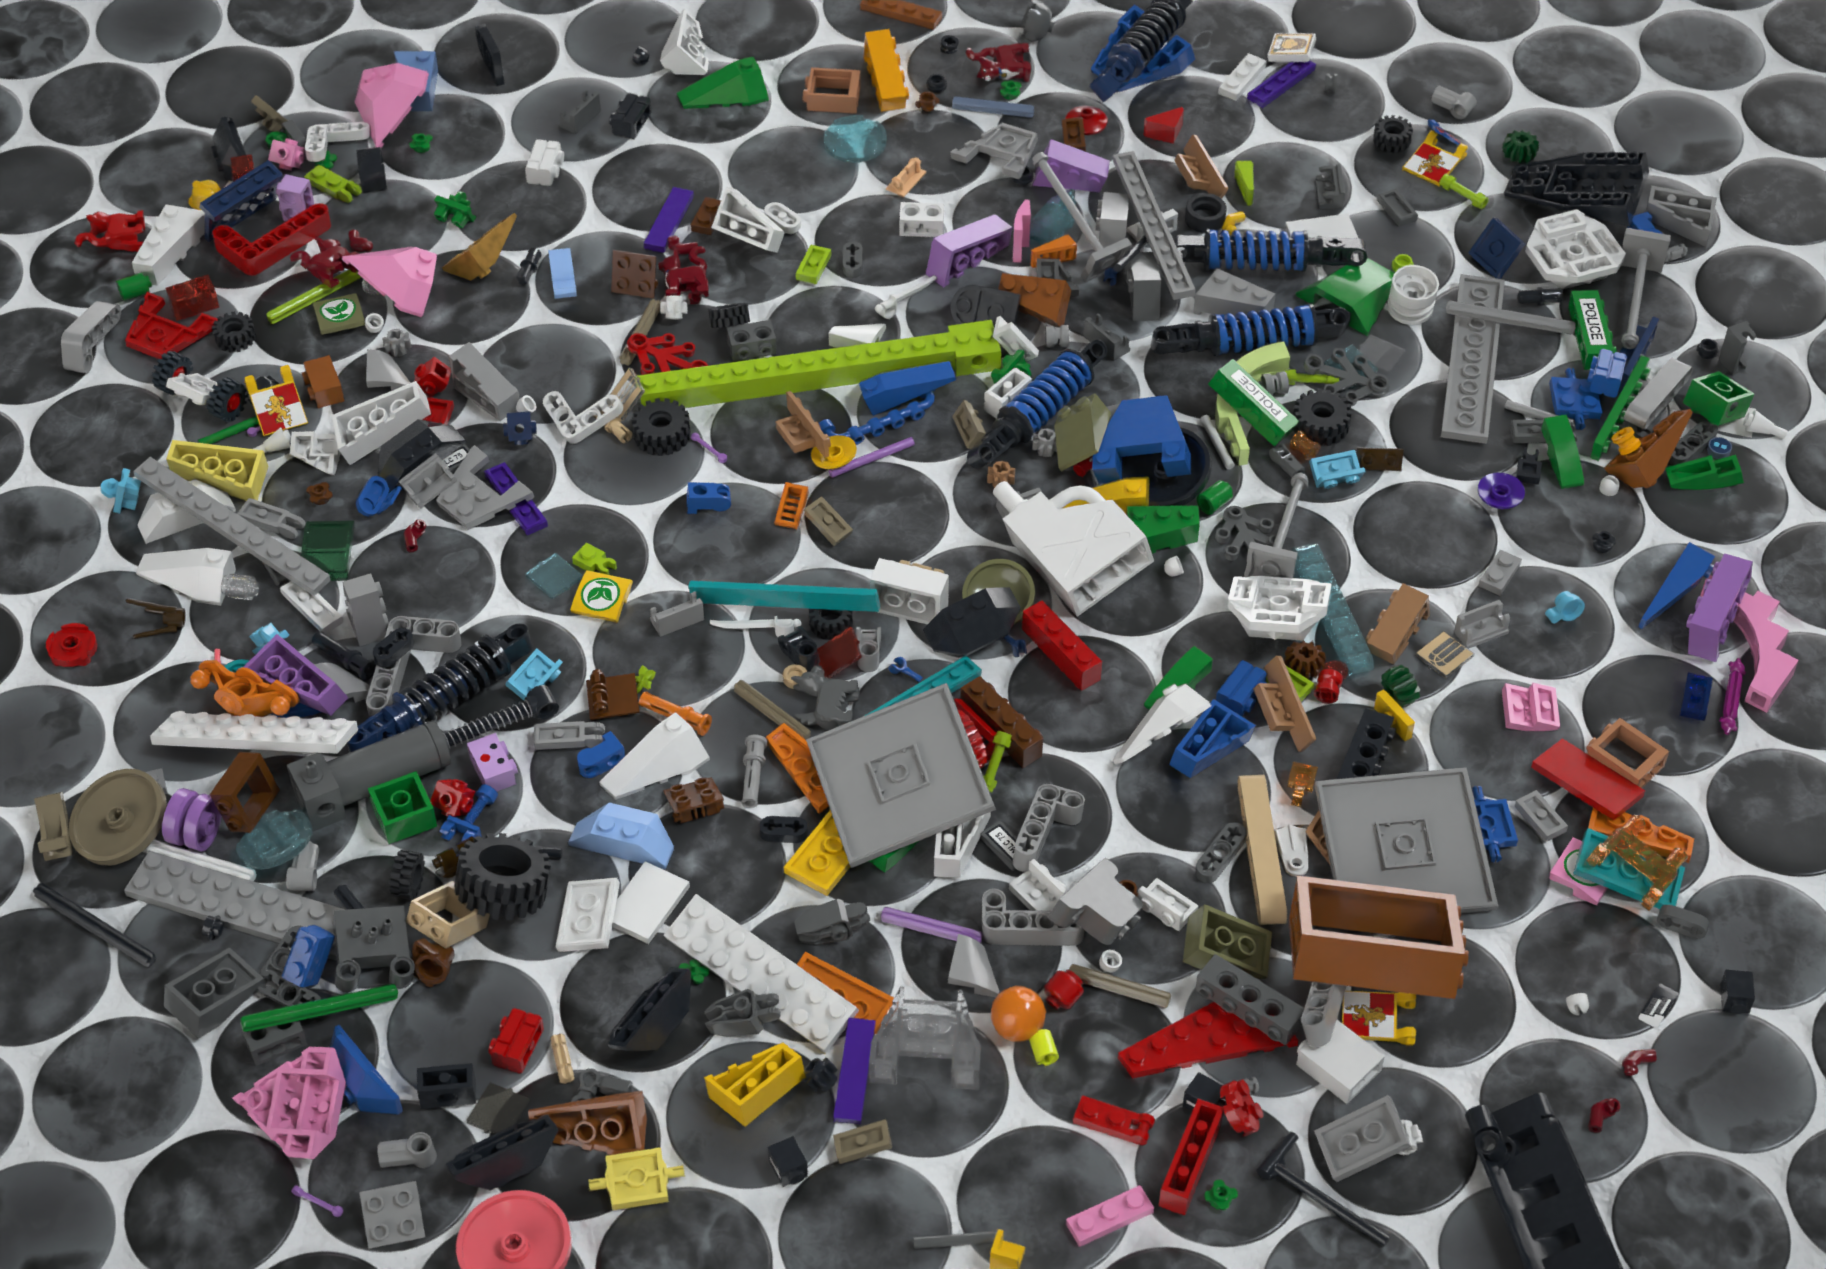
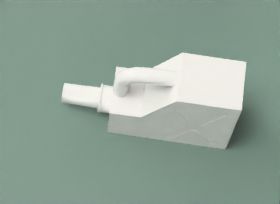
M1006 481L999 483L993 490V495L1009 512L1003 518L1012 544L1077 617L1154 562L1146 535L1113 500L1106 501L1097 491L1090 487H1069L1050 500L1041 491L1031 499L1024 500ZM1074 500H1084L1089 503L1063 508Z

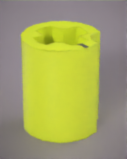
M1041 1029L1029 1039L1038 1065L1044 1064V1066H1047L1058 1060L1059 1055L1049 1030Z

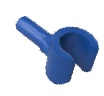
M896 657L893 660L899 667L895 664H891L888 667L891 673L898 674L903 672L918 682L923 678L907 667V662L903 657Z

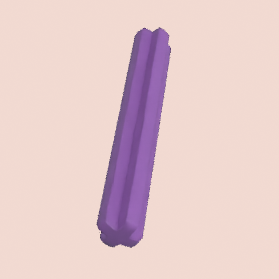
M884 907L881 913L882 922L957 941L958 934L971 937L980 943L982 941L983 935L981 931L890 907Z

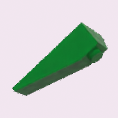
M754 57L734 61L677 93V98L684 109L709 108L711 104H723V107H730L731 103H742V106H751L769 101L761 69Z

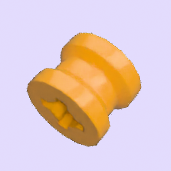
M1632 427L1619 430L1611 438L1613 443L1619 446L1618 451L1621 455L1632 453L1641 445L1640 440L1635 438Z

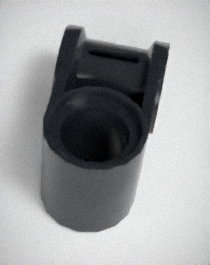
M798 626L794 632L778 637V644L781 650L794 664L803 666L807 672H810L813 666H818L817 644L807 635L804 628Z

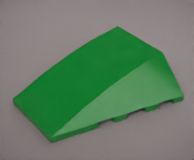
M1367 258L1364 264L1360 266L1346 265L1297 291L1295 296L1313 305L1322 297L1351 313L1350 327L1368 336L1372 325L1378 319L1380 311L1386 305L1395 273Z

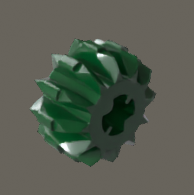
M1513 130L1512 133H1507L1502 145V152H1504L1505 158H1510L1511 162L1517 161L1519 164L1521 162L1529 163L1537 155L1539 141H1537L1536 135H1531V131L1524 132L1521 130L1518 132Z
M1400 664L1390 668L1381 675V684L1384 690L1401 708L1413 704L1420 698L1418 681L1415 680L1414 674L1410 673L1409 668Z

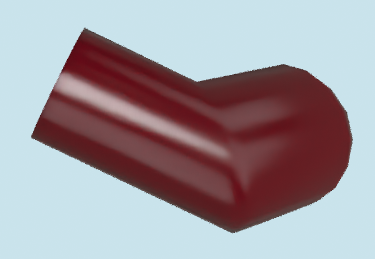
M350 230L348 232L352 250L357 252L365 251L367 253L372 251L373 243L371 241L361 238L357 230Z
M677 235L669 236L667 239L668 248L672 251L677 249L680 255L689 254L693 247L698 246L697 242L680 243Z
M421 519L415 520L404 531V540L408 552L418 550L417 540L424 534L427 526L425 521Z
M1655 1049L1629 1052L1622 1060L1624 1074L1637 1075L1639 1072L1638 1065L1656 1062Z
M1610 1098L1595 1103L1590 1110L1588 1130L1593 1133H1600L1603 1127V1120L1614 1116L1620 1110L1619 1101L1615 1098Z

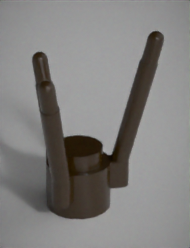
M129 598L125 600L126 603L146 607L144 609L145 612L162 614L163 624H168V627L134 634V639L167 632H177V627L185 626V608L164 606Z

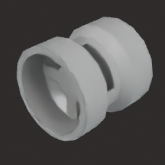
M1046 325V348L1054 347L1055 345L1069 347V326L1061 325L1060 327H1054L1053 325Z
M1277 372L1276 375H1271L1270 373L1262 374L1261 386L1271 395L1274 393L1287 394L1289 382L1286 372Z

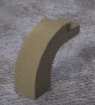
M63 792L34 798L41 832V841L38 842L39 852L44 855V860L48 861L71 856L72 842L69 836V820Z

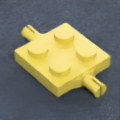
M660 1147L605 1156L607 1165L605 1177L588 1180L590 1191L607 1189L611 1196L613 1211L668 1202V1179L685 1177L683 1165L666 1167L662 1159Z

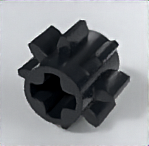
M827 1057L823 1061L815 1058L804 1069V1073L807 1075L804 1081L815 1092L819 1088L822 1091H827L836 1083L837 1076L834 1073L838 1069Z

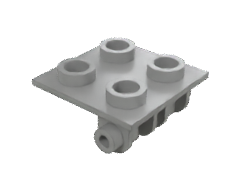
M416 1181L359 1192L369 1249L425 1238Z

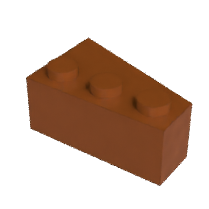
M1002 273L998 290L1022 295L1018 311L1029 314L1039 321L1046 322L1054 327L1064 325L1071 295V288L1066 280Z

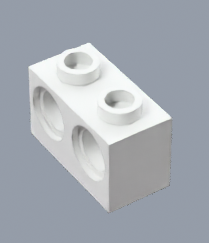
M901 202L900 236L937 237L943 234V203Z

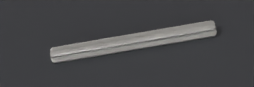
M1448 301L1446 305V313L1451 315L1570 335L1574 333L1576 328L1575 322L1455 301Z

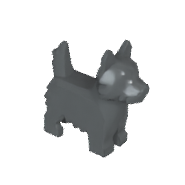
M813 666L810 672H805L802 676L791 677V680L797 683L793 686L795 690L817 697L815 712L795 714V718L802 725L807 724L810 726L817 724L829 731L853 721V710L847 711L846 707H848V702L859 701L860 691L857 680L845 681L825 678L824 670L819 666Z

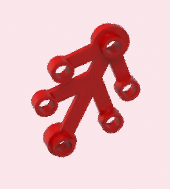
M635 333L627 341L628 350L638 355L642 375L653 374L655 371V366L649 361L647 354L655 357L661 372L671 371L668 363L681 369L708 366L703 360H695L690 363L674 356L679 354L685 357L694 356L695 345L691 342H685L683 345L674 346L675 336L670 333L653 338H647L644 334ZM662 345L664 348L658 349L653 346Z

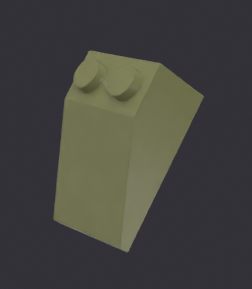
M1096 393L1089 397L1084 396L1080 398L1074 405L1070 407L1065 406L1057 413L1058 416L1054 427L1058 466L1061 471L1099 452L1111 412Z
M1204 904L1188 917L1183 962L1202 970L1214 954L1254 978L1266 979L1268 977L1272 932Z

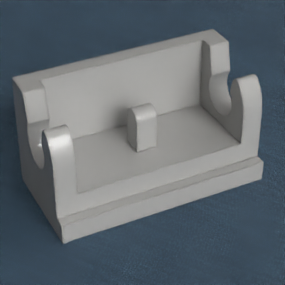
M435 453L398 482L409 498L421 509L455 483L457 479L449 471V467Z
M696 592L690 593V601L656 613V607L650 609V621L660 637L704 620L703 602L700 598L696 599Z
M1497 600L1458 615L1454 633L1465 648L1469 649L1508 634L1510 616L1509 614L1502 615L1503 603Z

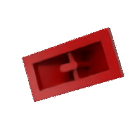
M1183 107L1145 118L1144 136L1174 144L1183 126Z

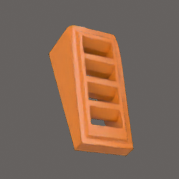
M1067 234L1031 250L1030 266L1037 268V259H1059L1061 263L1074 260L1077 254V244Z
M785 482L774 525L798 529L809 495L808 486ZM789 496L798 497L800 500L791 499ZM787 503L796 504L798 507L789 506ZM784 510L794 511L796 514L786 513ZM782 517L792 518L794 522L781 519Z

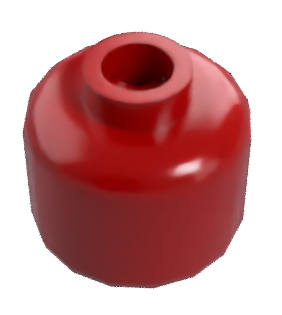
M1069 969L1055 972L1044 986V992L1048 996L1045 999L1046 1002L1056 1010L1060 1007L1067 1010L1071 1009L1083 995V981Z

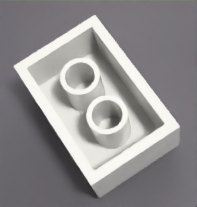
M878 559L870 578V589H877L881 605L878 613L929 624L942 609L948 607V574L897 563L892 560Z

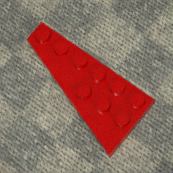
M1212 1002L1118 1052V1060L1132 1078L1163 1073L1169 1068L1181 1066L1183 1069L1192 1067V1064L1206 1062L1208 1064L1244 1057L1250 1052L1264 1050V1052L1274 1051L1275 1047L1285 1045L1270 1039L1263 1031L1249 1026L1240 1017L1226 1012L1219 1004ZM1295 1035L1288 1042V1048L1298 1046L1299 1040Z

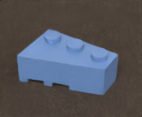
M394 51L396 63L429 73L425 92L421 97L417 96L410 106L412 107L411 111H432L438 76L435 51Z

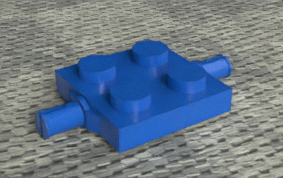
M1567 368L1565 370L1566 378L1551 377L1549 382L1554 413L1558 416L1567 415V417L1574 419L1575 428L1579 430L1580 427V430H1583L1585 428L1584 419H1600L1602 415L1599 394L1590 391L1591 383L1587 382V379L1576 378L1574 368Z
M1474 786L1472 793L1485 849L1489 851L1491 862L1495 863V859L1496 862H1499L1502 859L1499 848L1517 846L1518 842L1507 800L1485 799L1482 787L1478 786L1477 788V786Z

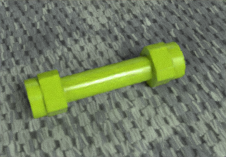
M1445 174L1440 180V185L1445 190H1454L1471 200L1472 205L1476 208L1484 209L1489 198L1483 193L1479 192L1476 194L1457 183L1456 178L1452 175Z
M1295 369L1284 370L1287 374L1289 385H1295V382L1324 384L1339 382V378L1325 374L1309 375L1306 373H1296Z
M997 731V734L994 736L993 743L996 745L986 774L983 776L989 793H992L996 787L997 781L994 779L1005 747L1009 748L1012 735L1002 731Z

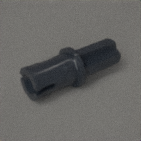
M530 248L526 258L520 263V270L516 279L521 285L523 283L527 284L532 274L537 271V263L542 257V253L538 250L536 255H533L536 248Z
M1538 287L1537 290L1519 291L1517 299L1520 304L1537 303L1542 305L1543 302H1561L1562 297H1558V295H1563L1561 288L1543 289Z

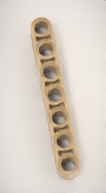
M1265 775L1238 776V795L1243 826L1246 829L1245 840L1259 925L1286 924L1287 908Z

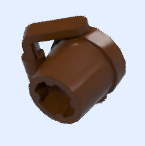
M425 938L415 941L411 956L415 965L413 975L428 987L442 983L450 972V966L455 956L452 946L445 949L436 942L431 944Z

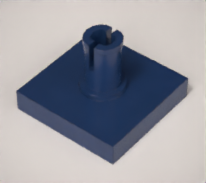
M1492 218L1468 253L1493 277L1501 279L1521 252L1525 243L1499 219Z

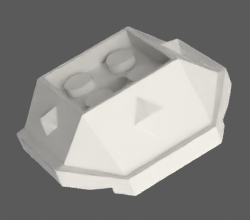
M1579 210L1538 219L1525 250L1543 278L1552 281L1562 290L1586 283L1590 284L1593 281L1605 279L1610 274L1617 273L1626 254L1604 224L1586 217Z
M1269 576L1234 577L1228 597V609L1238 618L1249 637L1303 641L1315 624L1327 615L1331 584L1297 578Z

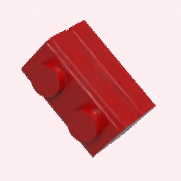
M513 1008L508 1017H503L499 1028L500 1034L497 1039L493 1038L491 1040L488 1053L491 1055L494 1066L521 1074L544 1031L541 1016Z

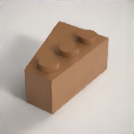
M1402 583L1399 590L1395 589L1389 600V607L1387 610L1383 609L1377 620L1379 622L1375 630L1371 629L1365 640L1369 653L1393 665L1408 646L1409 642L1407 641L1412 633L1416 635L1420 628L1417 625L1422 618L1427 620L1430 616L1429 595Z

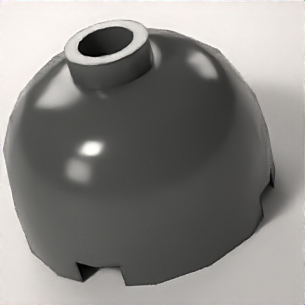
M1030 0L1033 5L1027 6L1021 23V28H1024L1023 34L1019 32V38L1038 41L1044 38L1047 32L1051 33L1055 21L1051 20V10L1045 3L1039 0Z

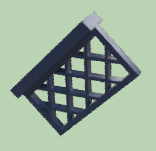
M268 160L202 201L200 209L205 213L204 238L210 242L214 239L212 232L216 227L227 225L232 228L275 201L277 183L283 179V174Z

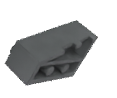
M1139 252L1124 267L1126 283H1128V293H1130L1133 321L1160 320L1161 278L1157 261L1153 252Z

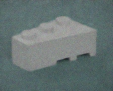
M1103 192V200H1098L1096 230L1100 231L1099 242L1103 248L1126 238L1128 194Z

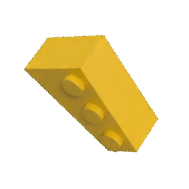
M783 1042L751 1056L752 1060L737 1066L735 1063L728 1066V1071L713 1077L710 1074L704 1077L709 1098L745 1127L806 1077L801 1056Z

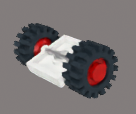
M167 351V354L164 353L162 355V359L159 358L157 360L158 365H154L153 369L156 370L152 372L154 377L152 383H154V387L167 394L188 397L192 399L193 403L198 405L209 403L207 405L208 412L225 422L234 421L235 416L239 417L241 415L240 410L243 411L245 409L243 405L247 404L248 400H245V398L248 397V393H246L247 388L242 383L229 377H223L222 381L218 380L215 382L198 373L191 374L190 372L193 371L192 361L175 351Z

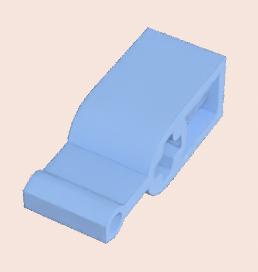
M570 248L548 250L555 299L577 296Z

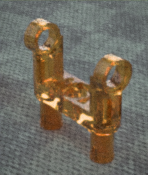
M1632 815L1623 827L1616 828L1603 844L1600 843L1594 849L1586 862L1593 867L1597 864L1600 866L1612 851L1619 854L1654 882L1653 886L1642 898L1643 902L1641 903L1645 909L1650 911L1662 897L1663 892L1677 876V870L1687 861L1688 857L1684 851L1678 858L1677 855L1682 849L1674 848L1666 859L1662 858L1636 837L1644 829L1646 823L1642 818L1636 825L1635 822L1640 816ZM1638 854L1643 856L1646 859V861L1643 860Z

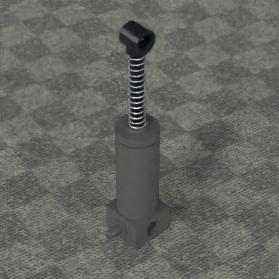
M539 685L528 692L523 703L513 704L511 708L507 706L506 710L495 711L493 715L488 714V717L482 716V719L479 720L477 718L475 722L470 721L468 725L464 723V726H458L457 729H451L450 732L446 730L445 734L438 727L437 723L432 720L327 762L322 753H315L287 764L294 796L312 832L346 819L344 806L370 797L368 788L417 771L420 777L451 764V746L455 745L456 747V744H463L462 742L466 740L469 742L468 739H475L478 735L481 737V734L484 733L487 735L489 731L493 732L496 728L499 730V727H505L509 723L511 725V722H518L517 720L519 719L524 720V717L527 716L537 717L540 720L550 719L557 714L559 705L548 686Z

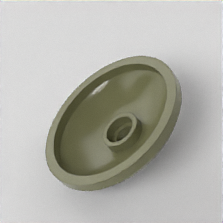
M992 559L979 564L969 573L963 585L962 597L964 599L985 588L1010 587L1021 607L1014 623L1016 624L1022 620L1023 610L1033 605L1035 587L1030 574L1020 564L1007 559Z

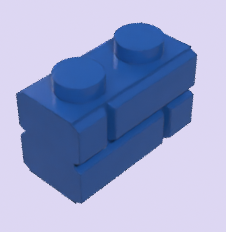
M1601 349L1598 357L1593 356L1587 382L1591 383L1590 391L1592 393H1604L1605 396L1613 398L1617 396L1627 358L1626 354L1613 353L1610 350Z
M1244 660L1240 661L1216 693V701L1240 716H1243L1245 712L1250 713L1256 703V694L1253 688L1258 683H1266V671L1256 666L1253 667L1252 664Z
M316 925L300 927L282 977L299 987L317 985L335 935Z

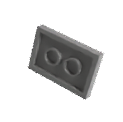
M1389 1095L1314 1131L1332 1178L1336 1182L1412 1147L1393 1100Z

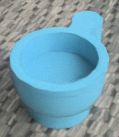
M1564 591L1555 598L1556 606L1548 609L1545 615L1552 623H1557L1561 619L1572 621L1583 613L1585 603L1577 595Z

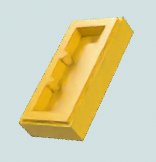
M1384 689L1378 692L1374 709L1379 713L1394 717L1392 727L1396 728V733L1404 741L1411 739L1415 721Z

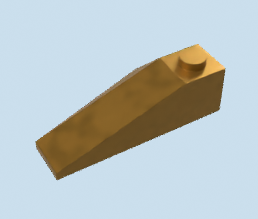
M513 213L499 222L481 238L468 246L466 250L445 264L442 269L445 272L468 280H473L477 276L482 279L491 272L489 268L496 263L517 215Z

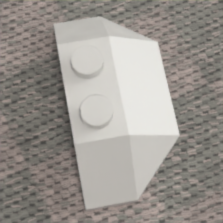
M197 479L188 481L233 512L236 511L227 492ZM157 492L150 495L138 522V528L145 543H149L202 524L203 522Z

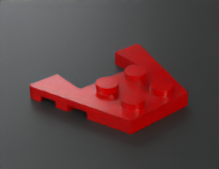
M147 292L144 296L145 302L143 305H140L139 315L133 321L125 342L129 348L157 359H162V355L164 353L167 354V351L179 352L212 332L213 323L215 320L218 321V319L202 313L189 327L156 315L166 305L163 297Z

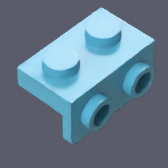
M1355 450L1317 457L1309 461L1316 488L1324 486L1325 489L1336 487L1341 482L1353 484L1360 481V478L1365 473V468H1360Z
M536 648L505 685L524 700L532 688L545 685L548 680L553 683L561 673L559 667L563 662L559 659L554 663Z

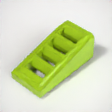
M1236 161L1234 177L1247 206H1251L1254 194L1252 161Z

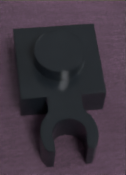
M1525 448L1522 459H1518L1516 478L1521 482L1539 485L1542 462L1537 461L1539 456L1538 449H1536L1534 455H1530L1527 453V448Z

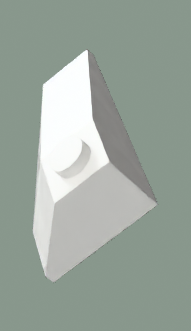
M685 9L681 11L663 48L660 61L664 68L671 70L674 74L705 75L709 62L708 58L703 55L706 49L700 42V39L703 38L700 25Z
M201 548L144 554L136 574L158 585L164 584L171 587L173 592L178 594L182 592L190 596L191 600L195 602L221 606L236 568L231 551Z
M1175 684L1169 686L1162 691L1164 696L1154 703L1114 757L1113 762L1115 764L1125 762L1152 744L1151 740L1154 739L1156 741L1171 733L1172 726L1175 728L1182 723L1185 724L1211 707L1210 703L1187 684L1178 687Z
M675 712L656 725L599 784L617 800L642 791L647 785L656 782L660 784L668 782V778L679 774L682 776L688 775L709 761L710 758L693 728Z

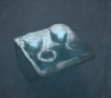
M1067 190L1066 192L1076 205L1075 190ZM1058 195L1053 196L1030 221V239L1046 244L1062 237L1065 231L1073 226L1075 220Z

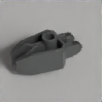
M835 899L806 910L794 921L800 942L810 945H822L849 940L853 936L852 930L862 928V926L865 927L869 923L870 915L867 913V906L861 902L845 905L843 900Z
M746 989L717 1000L705 1010V1015L709 1020L705 1025L710 1033L724 1037L759 1034L764 1029V1023L778 1020L781 1017L778 1008H770L779 1004V995L768 993L756 996L753 991Z

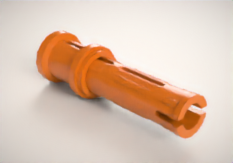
M647 691L643 692L640 696L639 706L666 717L676 712L693 730L697 731L698 735L704 736L711 726L712 716L709 714L702 715L695 712L690 706L680 707Z

